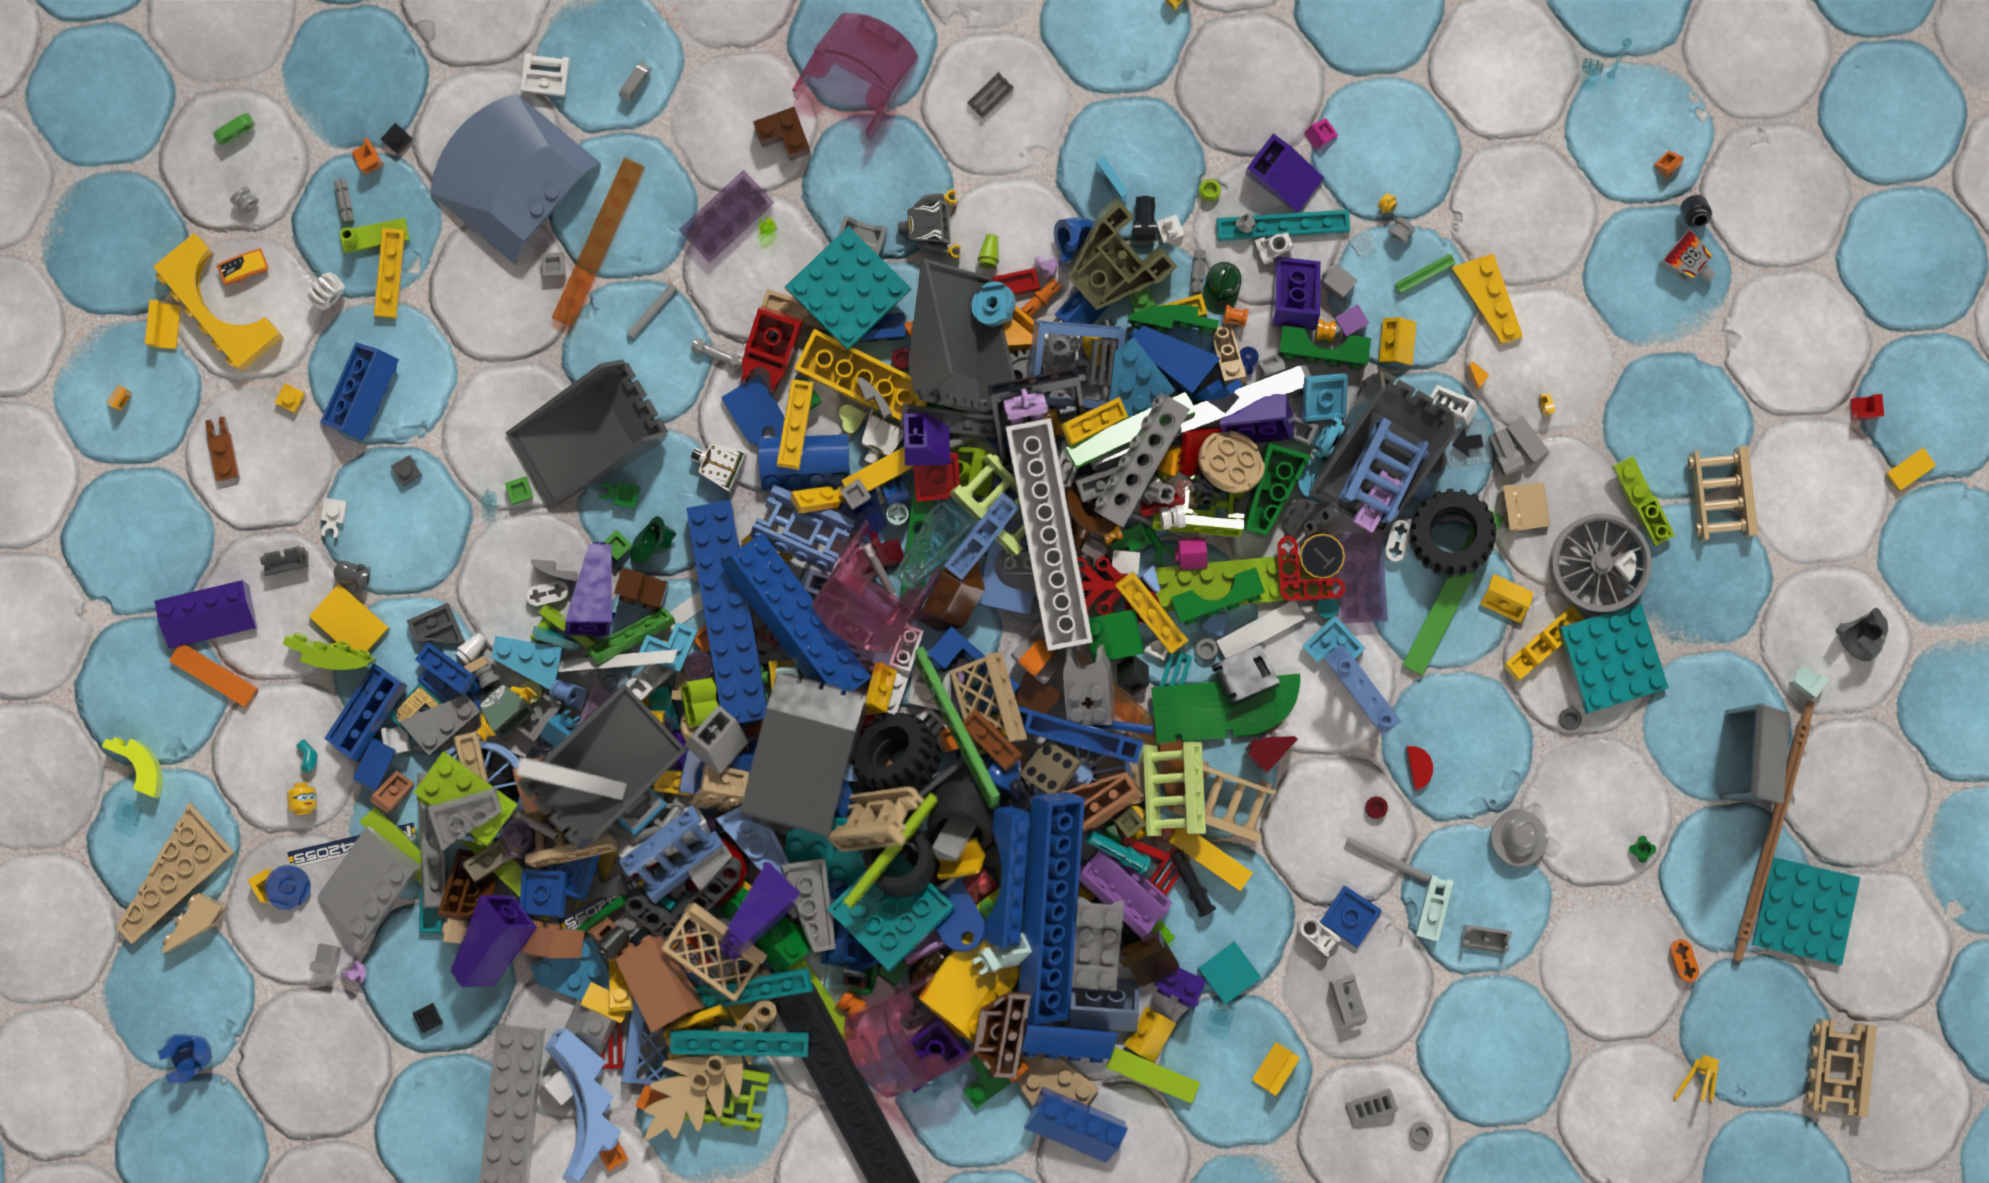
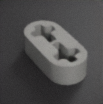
M641 61L622 86L618 96L630 102L649 76L651 67Z

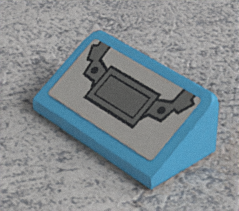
M649 787L617 820L623 828L636 836L667 804Z

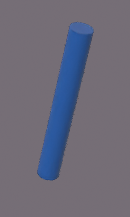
M1113 721L1112 725H1086L1152 735L1154 733V726L1120 721Z

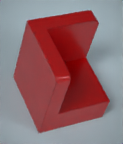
M1883 394L1850 399L1852 421L1879 419L1885 416Z

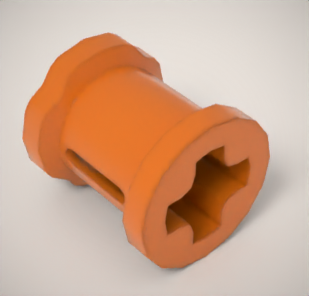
M1226 304L1222 324L1232 323L1245 328L1248 309L1231 308L1230 305Z

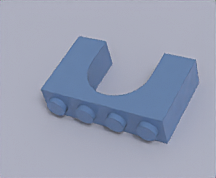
M1010 519L1006 523L1004 530L1009 535L1014 534L1024 522ZM1025 535L1020 540L1021 543L1019 545L1022 547L1029 548L1027 537ZM993 540L990 547L983 554L987 556L986 564H981L980 567L985 591L977 605L1030 616L1034 593L1008 587L999 580L995 571V563L1004 549Z

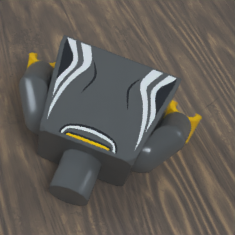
M949 190L946 195H943V193L924 195L914 204L913 208L908 209V221L898 223L899 234H909L910 241L915 242L918 248L930 254L944 256L949 254L953 259L959 258L960 255H954L952 249H961V246L957 244L951 247L947 246L951 244L948 205L953 206L958 201V199L951 200L948 196L955 195L956 191Z

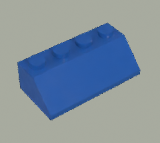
M355 342L320 423L363 441L370 430V424L374 415L379 410L381 399L387 392L389 381L397 369L399 359L377 348Z
M1026 1024L1021 1052H1023L1025 1057H1036L1037 1053L1045 1054V1058L1059 1059V1055L1067 1056V1060L1081 1061V1057L1090 1058L1089 1062L1103 1063V1059L1111 1058L1117 1033L1102 1030Z
M1043 1086L1024 1125V1128L1103 1162H1107L1117 1152L1128 1130L1124 1120Z

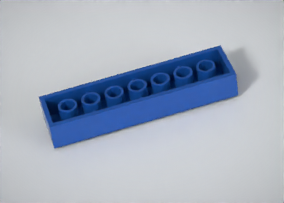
M763 533L729 555L721 563V566L806 679L821 682L820 690H823L824 685L828 684L843 688L841 695L845 696L846 690L855 691L871 678L870 674Z

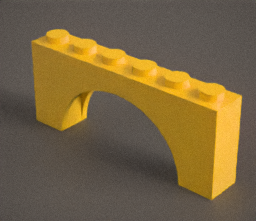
M193 233L153 266L158 272L155 276L163 285L166 283L171 288L169 293L177 302L181 300L184 303L185 307L183 310L190 318L195 316L200 322L197 324L198 328L205 335L210 334L214 339L211 341L213 346L219 352L222 350L228 356L225 358L228 364L233 369L237 367L243 371L280 341L283 335L266 317L247 325H233L217 319L209 311L202 298L200 278L204 265L214 253L196 233Z

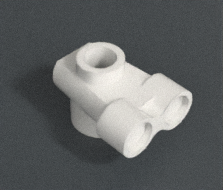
M1288 233L1277 234L1268 239L1262 237L1255 240L1264 265L1274 262L1273 258L1294 248ZM1279 241L1285 242L1283 249L1277 247Z

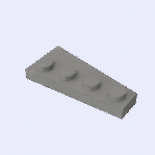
M825 858L779 865L782 875L801 893L794 906L811 952L836 949L832 914L827 910L830 906Z

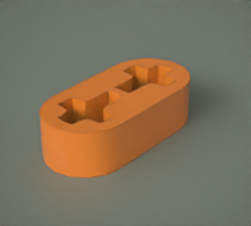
M1679 939L1673 941L1670 945V954L1678 977L1687 982L1696 980L1699 976V967L1692 946L1686 940ZM1678 944L1686 947V950L1683 951L1685 959L1682 958L1680 953L1675 951V949H1678ZM1684 962L1687 963L1688 968H1693V972L1690 973L1691 977L1683 975V971L1686 970Z

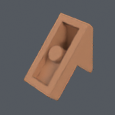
M396 770L371 796L370 802L387 814L391 810L396 811L414 786V782Z

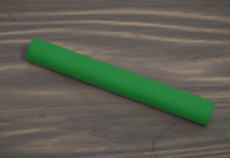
M620 895L575 929L588 931L624 905L627 898L624 895Z

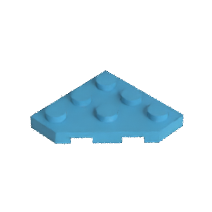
M1135 337L1115 351L1109 401L1120 397L1129 418L1152 408L1154 399L1160 393L1169 396L1175 391Z
M590 936L583 940L581 958L545 957L530 964L540 986L579 1000L583 999L591 982L609 990L610 972L603 957L597 952L596 942Z

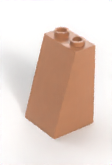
M652 935L641 939L639 941L640 945L637 947L630 946L622 950V955L615 959L651 1032L667 1029L678 1020L696 1014L706 1008L703 1000L679 963L661 950L665 943L661 936L652 937Z

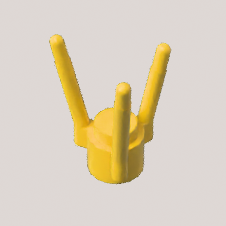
M1702 1055L1701 1060L1696 1059L1694 1066L1675 1093L1674 1100L1678 1099L1699 1068V1073L1706 1076L1700 1101L1703 1102L1705 1100L1711 1079L1709 1101L1712 1102L1720 1061L1706 1055Z

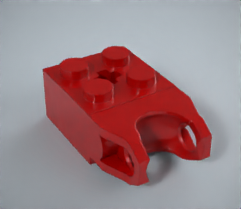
M765 306L759 307L742 358L743 373L741 382H747L753 370L761 367L769 372L771 385L769 391L775 393L779 382L788 372L804 320ZM770 331H776L779 337L773 340V335L770 334Z

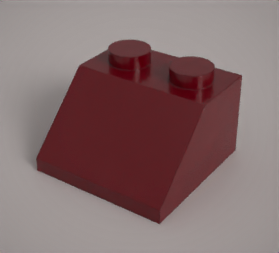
M1296 736L1263 737L1259 740L1255 738L1245 748L1247 753L1244 756L1265 774L1273 768L1298 738Z

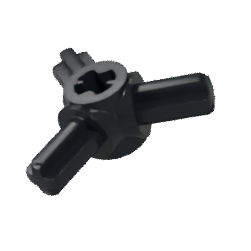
M1014 779L1009 784L1012 794L1009 797V806L1028 812L1031 816V801L1034 795L1024 790L1022 782Z

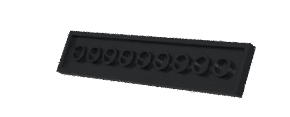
M812 982L814 990L811 992L789 995L774 1003L777 1013L788 1033H808V1056L801 1058L867 1182L921 1183L814 982Z

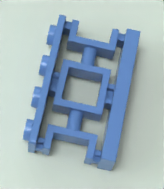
M774 484L765 504V507L773 510V513L768 522L760 518L756 519L752 526L750 537L756 538L763 533L777 551L790 554L801 562L810 563L821 571L832 573L839 554L831 551V548L836 539L847 543L856 521L831 509L799 514L790 499L792 492ZM781 508L792 513L790 519L778 515ZM795 521L814 529L809 540L790 532ZM774 523L784 527L782 535L771 530ZM822 527L833 531L830 538L819 533ZM815 541L826 546L823 553L812 548Z

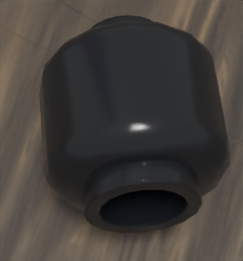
M1702 195L1689 196L1680 205L1681 215L1689 227H1703L1712 218V209L1707 199Z

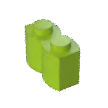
M712 678L680 684L689 729L700 727L719 706L716 701L718 690Z

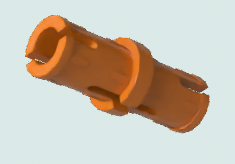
M1052 278L1043 289L1034 293L1035 296L1021 310L1032 318L1041 307L1049 304V300L1062 289V286L1058 285V282Z

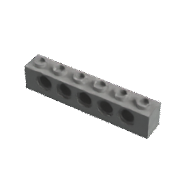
M1160 393L1154 399L1152 409L1148 416L1142 420L1138 434L1131 439L1130 448L1126 455L1119 460L1117 471L1109 478L1103 495L1097 499L1095 512L1124 527L1189 413L1190 408L1163 393ZM1166 415V420L1160 424V418ZM1154 434L1155 439L1152 443L1149 444L1148 439L1151 435ZM1143 454L1142 462L1137 464V458ZM1132 474V480L1126 483L1127 476ZM1121 494V499L1115 503V497Z

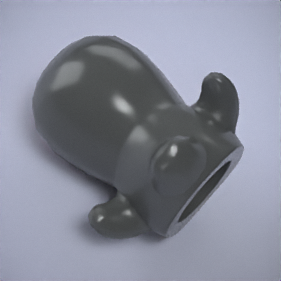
M340 561L334 567L333 576L339 583L355 584L354 593H359L368 586L371 567H366L361 563L357 565L348 561Z

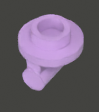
M1041 256L1035 257L1034 262L1041 267L1040 276L1042 278L1052 277L1057 272L1058 261L1051 258L1046 261Z
M354 961L352 962V970H343L341 977L348 980L355 979L360 984L364 982L366 969L363 964Z

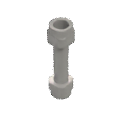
M698 338L694 339L691 346L692 351L700 355L705 353L729 363V366L734 369L741 370L743 357L735 353L730 355L706 345V341Z

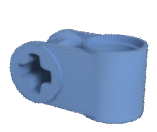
M556 680L550 687L549 696L563 705L581 711L588 690L571 683L568 684Z

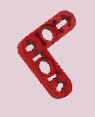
M1291 536L1282 537L1278 541L1279 590L1284 600L1291 602L1337 599L1344 594L1346 586L1339 578L1300 580L1297 541ZM1286 540L1289 541V544H1293V548L1289 550V555H1294L1295 559H1281V556H1286V550L1281 548V545L1285 544ZM1287 562L1295 566V572L1292 575H1286L1283 572V565ZM1321 582L1326 583L1325 587H1331L1333 582H1336L1337 586H1341V590L1337 591L1336 595L1332 590L1325 591L1326 596H1322L1323 586ZM1311 583L1316 584L1319 588L1316 596H1310L1306 591L1307 586ZM1299 584H1303L1302 593L1304 597H1300L1301 592L1293 593L1292 597H1289L1288 593H1284L1288 585H1292V589H1299Z

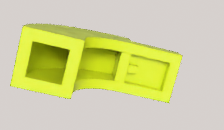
M114 737L113 740L105 739L102 745L103 748L125 756L134 765L136 782L133 789L151 797L159 798L163 787V774L160 763L151 749L136 739H129L127 746V741L118 737Z

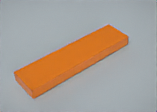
M188 645L178 646L169 662L246 708L258 690L254 685Z

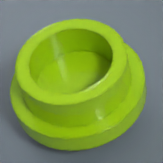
M1207 179L1200 184L1199 194L1203 200L1210 202L1220 196L1221 187L1216 180Z

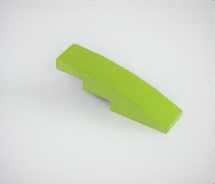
M376 805L359 821L364 828L366 826L371 827L421 866L420 848ZM420 868L415 878L422 884Z
M1115 1046L1111 1058L1106 1064V1068L1189 1103H1193L1201 1083Z

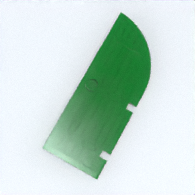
M1300 673L1277 675L1280 682L1279 687L1235 706H1231L1229 700L1236 697V695L1226 699L1218 681L1151 687L1156 744L1176 741L1175 735L1180 734L1182 743L1226 739V730H1232L1233 738L1265 733L1279 725L1293 709L1300 690Z

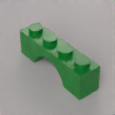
M1282 326L1278 355L1288 361H1295L1296 358L1305 359L1304 362L1309 364H1317L1318 361L1327 362L1326 365L1330 367H1340V364L1349 365L1348 368L1352 370H1362V367L1366 368L1368 365L1371 338L1349 335L1341 346L1327 350L1315 346L1309 340L1304 328Z
M1255 567L1235 574L1230 592L1221 599L1206 600L1198 596L1193 590L1171 597L1170 601L1178 623H1184L1185 626L1198 622L1197 618L1203 615L1206 616V619L1219 615L1218 610L1227 608V611L1239 608L1240 602L1248 600L1250 604L1261 600L1260 595H1263L1265 591Z

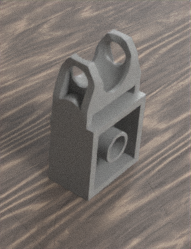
M1099 645V648H1097V658L1093 664L1089 665L1079 661L1073 646L1068 647L1066 650V664L1063 670L1067 721L1081 725H1112L1116 716L1113 676L1111 673V663L1105 653L1104 645Z

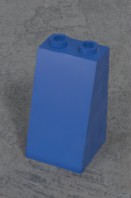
M1142 326L1140 330L1135 328L1128 337V341L1135 337L1169 383L1181 393L1186 392L1189 399L1214 370L1220 360V357L1145 326Z

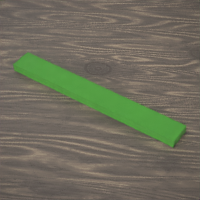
M1492 512L1496 529L1498 530L1504 517ZM1472 528L1461 551L1466 550L1471 545L1474 539V528ZM1476 571L1473 573L1468 572L1466 576L1462 577L1453 575L1452 578H1446L1402 666L1421 676L1423 675Z
M924 647L916 649L914 662L988 807L998 806L999 793Z

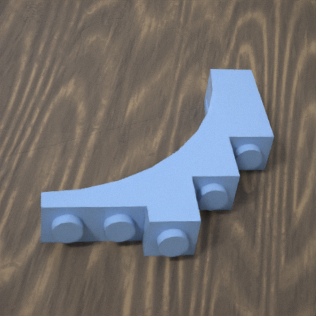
M565 1028L556 1030L544 1049L558 1063L566 1075L573 1092L577 1111L576 1142L570 1163L562 1179L567 1183H576L586 1177L587 1169L598 1158L599 1151L611 1150L616 1146L618 1136L622 1131L602 1116L610 1108V1101L614 1097L595 1081L601 1075L602 1067L606 1061Z

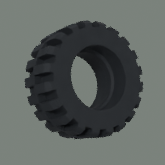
M1452 488L1447 489L1443 493L1441 491L1435 492L1434 496L1425 498L1421 506L1418 505L1411 520L1410 544L1414 550L1415 557L1422 562V566L1426 569L1430 568L1436 575L1441 573L1445 574L1446 577L1452 578L1453 575L1462 577L1466 576L1468 572L1473 573L1477 571L1479 566H1483L1494 548L1497 531L1494 515L1488 510V505L1485 501L1481 502L1479 496L1474 493L1472 495L1467 494V490L1460 489V492H1457ZM1447 514H1458L1467 518L1474 528V539L1471 545L1466 550L1457 553L1446 552L1438 548L1432 539L1431 533L1432 527L1438 518Z
M910 713L888 714L881 720L878 718L873 721L874 724L870 727L867 726L864 729L863 735L859 737L851 763L854 774L869 792L912 787L919 792L923 790L927 783L930 784L933 780V774H936L939 769L938 763L941 762V746L938 743V739L919 717H915V715ZM907 748L899 760L885 766L896 752Z

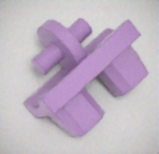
M1021 389V396L1003 401L1007 418L1011 421L1012 425L1022 424L1023 417L1031 416L1033 421L1044 420V415L1048 412V406L1043 393L1027 395L1026 389Z

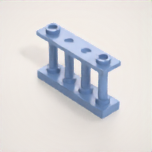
M1386 418L1376 419L1338 496V499L1344 502L1358 499L1384 513L1380 519L1382 523H1389L1397 517L1399 513L1398 506L1420 461L1422 462L1426 458L1429 442L1423 441L1418 442L1415 446L1390 432L1389 426L1391 421ZM1386 439L1412 454L1407 466L1380 451L1379 446L1382 440ZM1377 459L1402 473L1400 485L1397 486L1372 472L1371 468H1369L1372 460ZM1368 479L1393 493L1394 496L1389 505L1362 492L1360 488L1362 481Z
M1342 644L1323 657L1371 722L1383 735L1402 722L1348 649H1345Z
M693 806L682 812L619 860L628 876L637 872L643 878L645 883L642 886L653 903H656L690 877L688 869L725 845L716 831L707 835L698 825L702 822V819ZM690 830L700 839V842L691 849L680 839ZM673 844L682 855L671 863L662 851ZM653 858L664 868L655 876H652L644 867Z

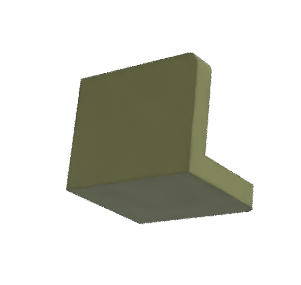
M1131 805L1111 818L1127 838L1131 837L1145 825V822Z

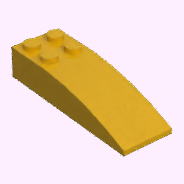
M816 329L813 330L794 368L796 373L880 412L875 399L866 402L857 382V379L862 377L881 394L892 412L891 418L898 421L901 419L902 404L926 407L928 403L927 401L920 400L918 394L914 393L910 375L853 347L847 351L836 339Z

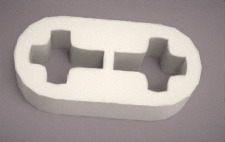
M1404 520L1395 521L1389 530L1384 554L1390 562H1398L1406 554L1410 537V525ZM1400 525H1403V529L1406 530V533H1403L1400 536V540H1398V532L1394 531V528H1398ZM1395 543H1399L1398 551L1401 552V555L1393 558L1389 549H1393Z
M553 581L531 587L527 591L526 598L531 605L541 607L566 600L570 592L566 583ZM557 585L565 589L561 593V597L557 594L550 595L551 591L556 590ZM536 590L540 594L546 593L547 595L540 597V602L531 599V596L535 595L534 591Z

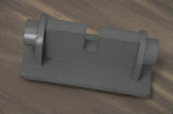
M297 546L284 549L285 556L283 557L280 551L264 553V556L260 557V562L264 565V576L308 567L309 552L306 551L305 547Z

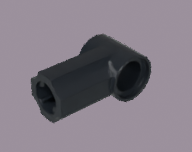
M1136 197L1133 240L1156 241V221H1154L1155 197Z

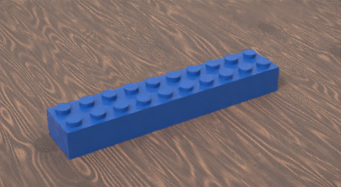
M731 500L688 507L686 509L720 706L737 720L740 728L762 724L768 702L751 605L721 566V563L729 555L740 548L733 504Z
M1069 792L1032 796L1023 934L1032 952L1020 966L1019 993L1031 994L1026 1022L1032 1025L1070 1019L1085 798Z

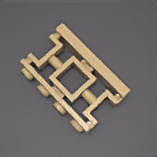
M912 787L853 794L849 797L853 804L847 807L851 815L845 826H837L836 830L830 831L827 839L840 852L902 845L906 837L901 831H905L907 828L902 822L908 810L917 809L918 805H921L924 800Z
M1817 1019L1812 1028V1035L1815 1037L1814 1046H1811L1810 1059H1813L1812 1069L1810 1068L1808 1071L1810 1090L1806 1092L1805 1103L1808 1105V1109L1826 1112L1827 1101L1846 1103L1845 1114L1868 1118L1877 1026L1854 1023L1852 1035L1834 1032L1835 1021ZM1826 1036L1838 1038L1837 1051L1824 1049ZM1847 1039L1860 1040L1859 1054L1846 1052ZM1832 1055L1850 1057L1848 1080L1829 1077ZM1821 1081L1834 1083L1832 1096L1820 1095ZM1843 1084L1855 1086L1854 1099L1842 1097Z

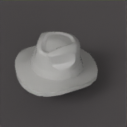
M1514 809L1504 813L1496 820L1490 835L1491 846L1495 854L1503 862L1516 867L1529 866L1544 854L1548 844V833L1543 823L1534 814L1525 810Z

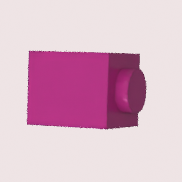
M1205 537L1178 539V548H1174L1175 562H1180L1181 570L1208 568Z

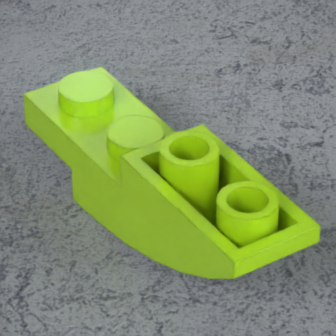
M1629 456L1612 465L1625 499L1654 546L1675 536L1657 497L1653 496L1634 456Z
M298 632L285 636L282 644L301 652L300 662L324 669H357L374 664L377 660L371 657L370 653L365 650L350 648V644L337 641L327 645L321 641L313 642L308 640L305 634Z

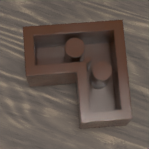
M795 107L753 121L762 148L783 141L790 161L811 153Z
M622 567L614 594L619 596L618 600L623 603L634 605L635 602L643 604L642 608L656 611V608H663L670 583Z

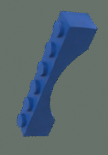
M1018 706L1025 733L1137 765L1140 763L1145 746L1143 741L1091 728Z
M1013 806L994 809L993 833L1001 858L1002 881L997 903L992 913L986 919L985 941L1002 949L1020 945L1030 813Z

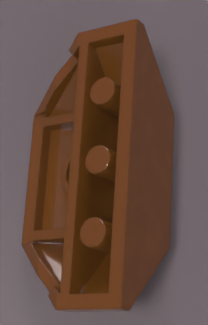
M979 560L962 580L946 567L944 568L918 617L920 622L936 631L948 630L950 627L954 629L965 627L985 591Z
M457 849L437 913L438 917L453 919L470 918L481 895L493 896L497 883V875L494 872L475 884L462 866V863L475 855L470 850Z
M1007 992L984 1005L979 1010L973 1051L993 1077L1016 1078L1031 998L1030 993Z

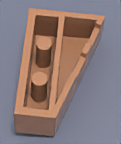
M1127 772L1100 779L1098 782L1083 784L1074 789L1061 791V793L1069 792L1085 798L1083 830L1086 833L1092 829L1094 830L1144 796L1134 779Z
M532 920L537 928L520 952L547 958H581L585 931L560 927L561 925L548 923L546 925L544 921Z

